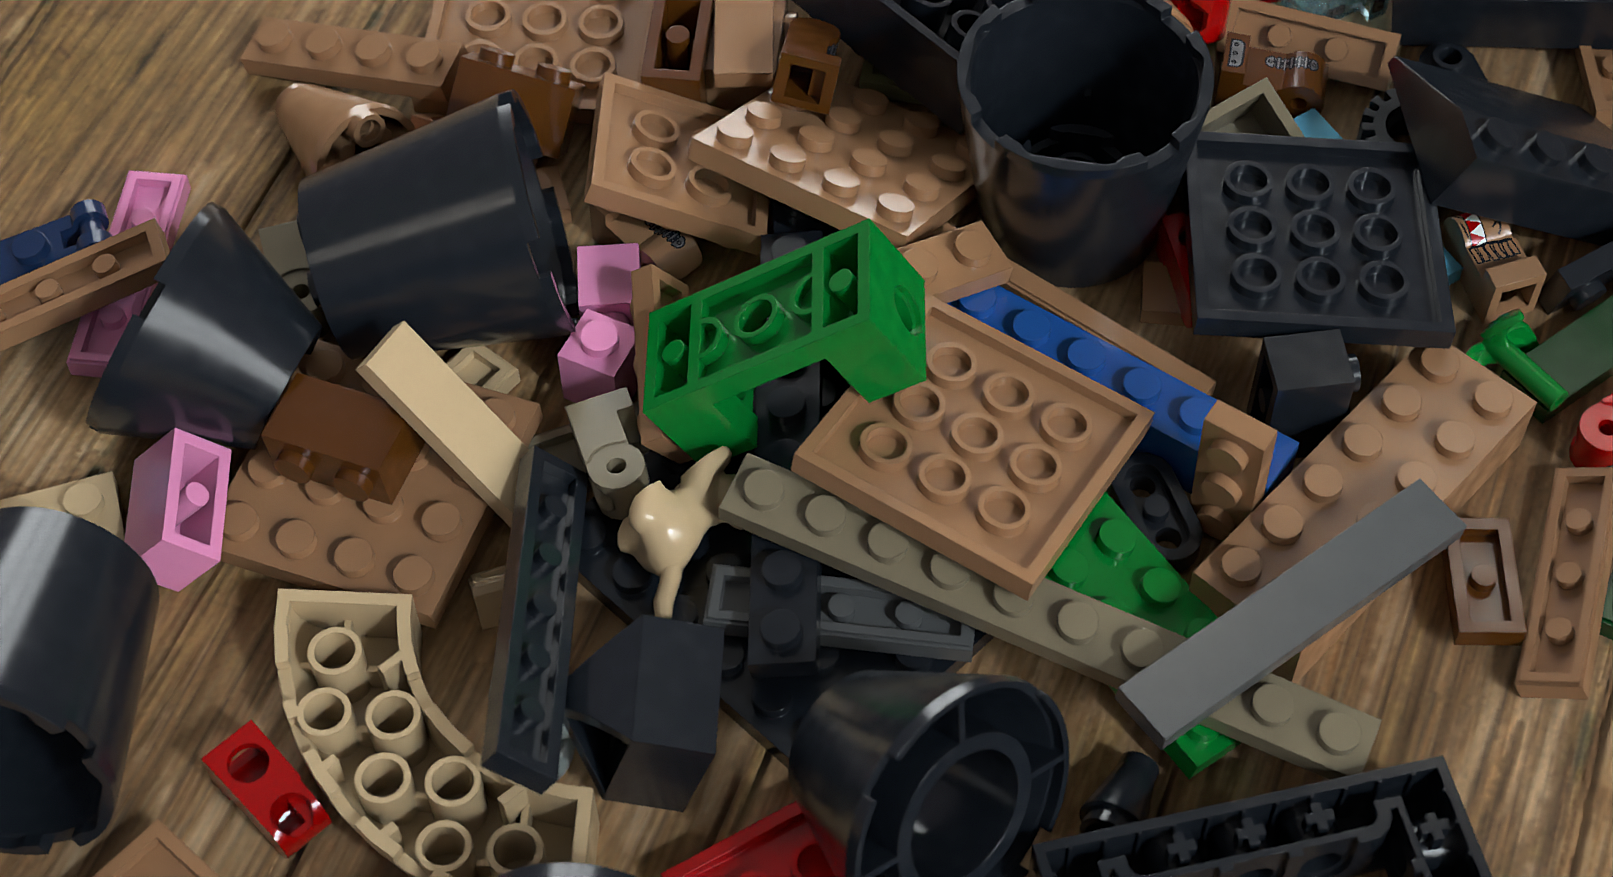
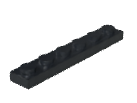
M534 445L520 459L480 766L542 795L558 781L588 474Z

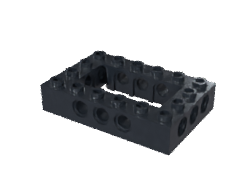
M1443 755L1032 844L1029 863L1030 871L1028 873V877H1353L1386 870L1388 877H1492Z

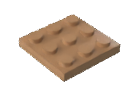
M605 72L597 91L584 202L599 206L612 213L625 214L657 224L667 230L680 231L715 242L725 248L738 249L757 256L761 251V235H767L768 196L687 159L692 137L732 112Z

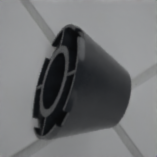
M210 202L191 221L154 277V280L159 283L140 315H132L104 370L86 418V424L90 425L91 429L100 434L160 440L172 429L177 428L224 447L255 450L275 405L304 355H311L323 330L320 322L228 211L220 205Z
M865 670L850 674L833 684L809 709L792 743L788 762V779L791 791L835 877H1026L1030 870L1020 865L1034 842L1040 827L1047 832H1052L1063 802L1069 772V738L1062 713L1053 699L1021 678L997 674Z

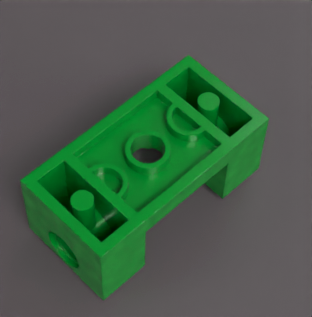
M868 218L650 312L643 414L695 462H698L701 458L722 446H727L730 449L732 457L757 448L758 416L753 412L755 387L823 359H827L868 403L926 381L925 280L872 220Z

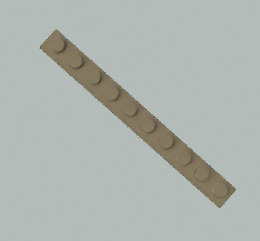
M747 453L719 506V519L1116 689L1188 639L1046 578L1042 580L1030 599L1026 601L802 476L750 453ZM1269 673L1199 724L1332 780L1363 772L1382 720Z

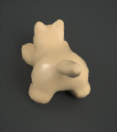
M722 446L710 452L696 462L681 476V482L674 490L665 488L660 480L641 490L634 497L629 508V516L623 519L617 532V545L620 551L633 555L647 572L659 576L660 580L653 600L655 617L672 619L673 605L684 567L698 548L707 530L712 526L727 523L719 519V506L736 474H726L724 472L732 457V453L727 446ZM729 524V525H731L732 527H734V528H736V529L743 530V529H741V528H739V527H737V526H734V525H732V524Z

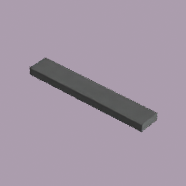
M1418 479L1119 686L1115 700L1155 745L1162 750L1461 538L1467 525L1421 479Z

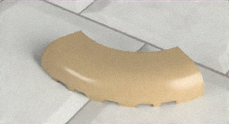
M278 588L274 621L275 665L283 699L282 705L297 747L316 783L339 814L380 855L410 877H497L507 871L533 864L554 862L596 864L600 822L594 788L555 782L540 795L481 767L482 755L475 751L474 745L449 722L436 703H433L422 679L421 651L423 633L412 594Z

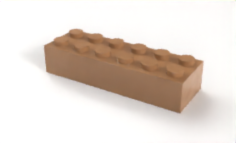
M1451 345L1450 349L1415 347L1193 571L1189 591L1206 604L1219 618L1418 479H1421L1456 514L1520 446L1537 402L1453 345ZM1374 600L1271 673L1296 684Z

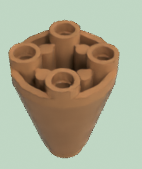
M310 83L290 85L279 95L275 106V113L280 128L306 176L415 130L414 124L393 106Z

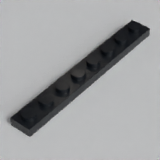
M823 231L761 235L760 265L824 238ZM824 359L756 387L758 434L757 448H754V456L791 471L794 453L823 419ZM752 533L748 668L751 677L755 679L820 675L821 562Z

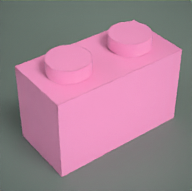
M177 428L172 429L134 460L124 542L145 561L152 571L157 585L179 592L221 560L232 450Z

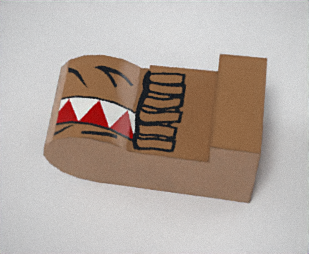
M1470 213L1446 218L1442 229L1444 247L1463 267L1460 281L1483 324L1491 323L1499 316L1515 309H1520L1523 314L1533 311L1547 273L1536 255L1526 256L1517 239L1513 238L1509 223ZM1513 291V298L1499 302L1502 293Z

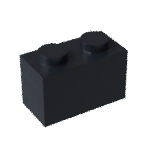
M1340 329L1263 337L1246 409L1247 415L1299 442L1295 458L1307 457L1350 413L1349 403L1352 393L1358 392L1360 389L1361 373L1359 362L1354 353L1347 354Z

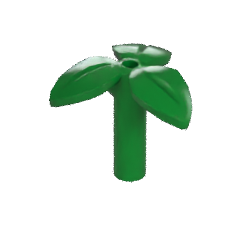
M1520 309L1511 310L1491 322L1479 335L1483 338V341L1472 346L1466 352V355L1483 366L1499 364L1544 406L1553 411L1565 401L1569 392L1525 354L1539 346L1533 330L1523 321L1524 315Z

